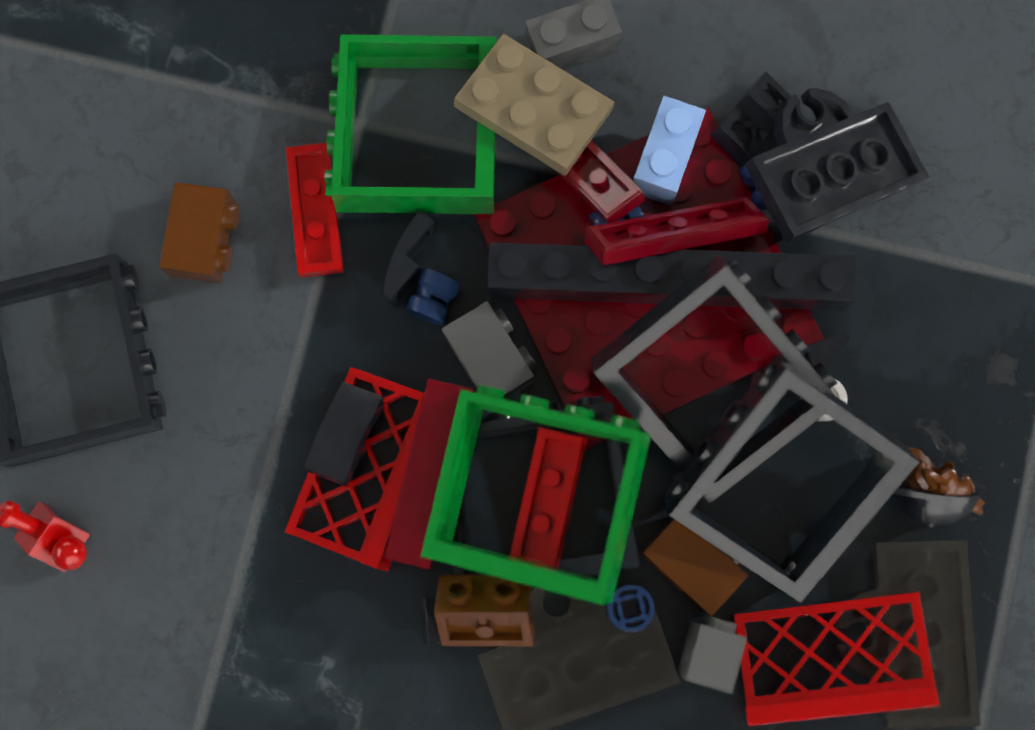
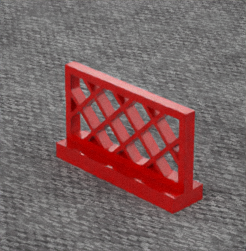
M350 367L345 383L357 386L360 380L373 385L376 394L383 396L385 405L383 411L390 425V429L371 438L367 436L364 441L374 470L354 480L351 477L346 487L342 485L327 493L323 490L319 480L320 476L308 472L285 533L347 556L365 565L388 572L393 560L385 559L425 393ZM382 389L393 392V394L385 397ZM404 397L418 401L413 417L397 425L389 404ZM407 430L403 440L400 432ZM394 436L400 449L397 458L381 467L372 446ZM391 471L387 481L384 474ZM378 477L383 489L381 499L378 503L364 508L356 487ZM314 491H316L318 497L312 499ZM349 491L358 512L336 522L328 500ZM321 504L329 526L314 533L301 529L300 526L306 511ZM375 512L372 522L370 523L368 515ZM361 519L367 534L361 550L357 551L346 546L340 528ZM333 533L336 542L323 536Z
M919 592L734 614L737 635L747 637L745 623L765 621L779 632L763 654L750 645L746 639L741 658V669L747 705L748 726L940 706ZM911 604L914 624L903 638L880 621L890 606ZM883 607L876 617L865 610ZM856 610L871 621V624L856 643L833 627L844 611ZM836 612L829 623L819 616V614ZM811 616L825 627L809 649L787 632L798 617ZM790 618L783 628L772 621ZM875 626H878L899 642L884 664L860 647ZM829 631L852 647L836 670L813 653ZM914 631H916L918 649L907 642ZM783 637H786L805 652L790 674H787L768 659V656ZM903 646L920 658L923 678L903 680L887 668ZM749 650L759 657V660L752 668ZM856 651L879 668L871 681L865 685H855L840 673ZM809 657H812L832 673L824 686L819 690L809 691L794 679ZM764 662L786 678L775 694L755 696L753 676ZM883 672L895 680L892 682L876 683ZM836 678H839L848 685L846 687L829 688ZM790 683L801 690V692L783 693Z

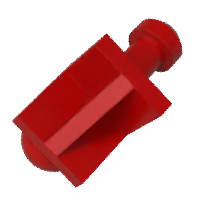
M11 500L0 504V527L4 529L13 527L19 530L14 539L29 556L62 572L77 569L85 562L87 548L84 543L90 536L87 531L58 517L41 501L36 504L30 515L21 511L20 505Z

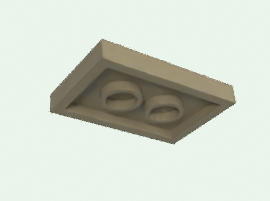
M504 33L454 98L455 108L564 176L567 175L612 112L615 103Z

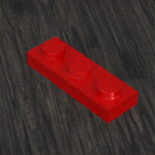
M327 143L286 147L298 275L302 278L344 273L338 212H336L332 197H326L325 171L333 169L332 156H328Z
M539 427L510 556L555 568L559 567L587 438Z

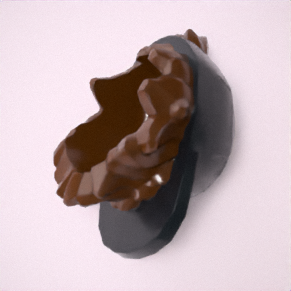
M909 447V450L919 463L893 493L898 495L901 509L907 517L916 522L924 523L927 527H934L935 525H952L965 518L970 512L978 515L983 514L982 506L985 502L979 497L980 492L974 487L970 476L964 475L960 479L955 472L952 461L945 463L938 469L920 449Z

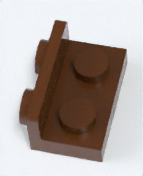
M493 575L440 576L434 615L442 646H533L534 625L530 607L531 586Z

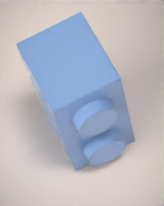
M663 96L633 180L643 191L645 197L672 206L703 121L705 109Z

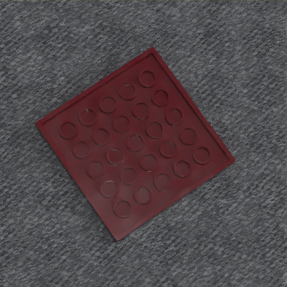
M709 108L705 109L703 121L672 206L645 197V201L639 205L645 216L743 197L751 199L752 193L748 185L743 184L738 173L740 169L735 159L710 136L717 127V123ZM649 135L606 154L632 181L634 180ZM559 175L494 204V214H474V218L488 248L489 242L588 246L585 243V229L591 227L588 215L594 212V210ZM769 227L767 233L683 249L781 253ZM513 299L564 409H566V405L578 407L577 399L603 395L604 402L612 401L615 403L617 416L635 420L594 374L590 359L657 304ZM699 305L622 368L664 415L766 368L776 355L783 359L785 357L743 307ZM776 308L782 317L775 322L785 334L793 328L807 346L824 339L810 310ZM575 432L577 436L587 438L585 451L606 442L605 438Z

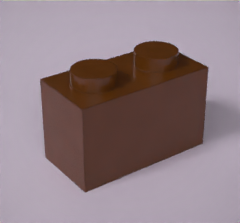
M174 183L159 266L170 277L221 284L223 272L229 271L232 262V247L228 246L230 230L237 228L240 213L239 205L235 204L236 200L227 189Z
M674 518L667 523L640 553L705 615L711 617L748 577L740 568L743 565L742 563Z

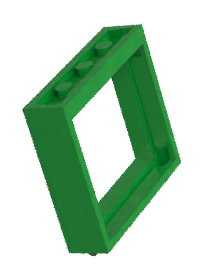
M340 35L339 53H334V58H332L333 78H338L337 90H330L329 95L330 116L336 117L335 130H328L327 153L328 156H333V169L326 170L324 177L326 181V197H332L336 212L418 213L421 210L425 214H494L496 133L477 122L475 188L351 187L358 68L477 69L497 43V36Z
M478 385L476 393L460 390L421 557L602 605L612 603L651 434L638 431L640 421L612 415L611 424L593 420L594 411L566 405L565 413L547 410L549 401L522 394L520 403L504 400V390L489 386ZM484 410L630 444L599 579L453 541Z

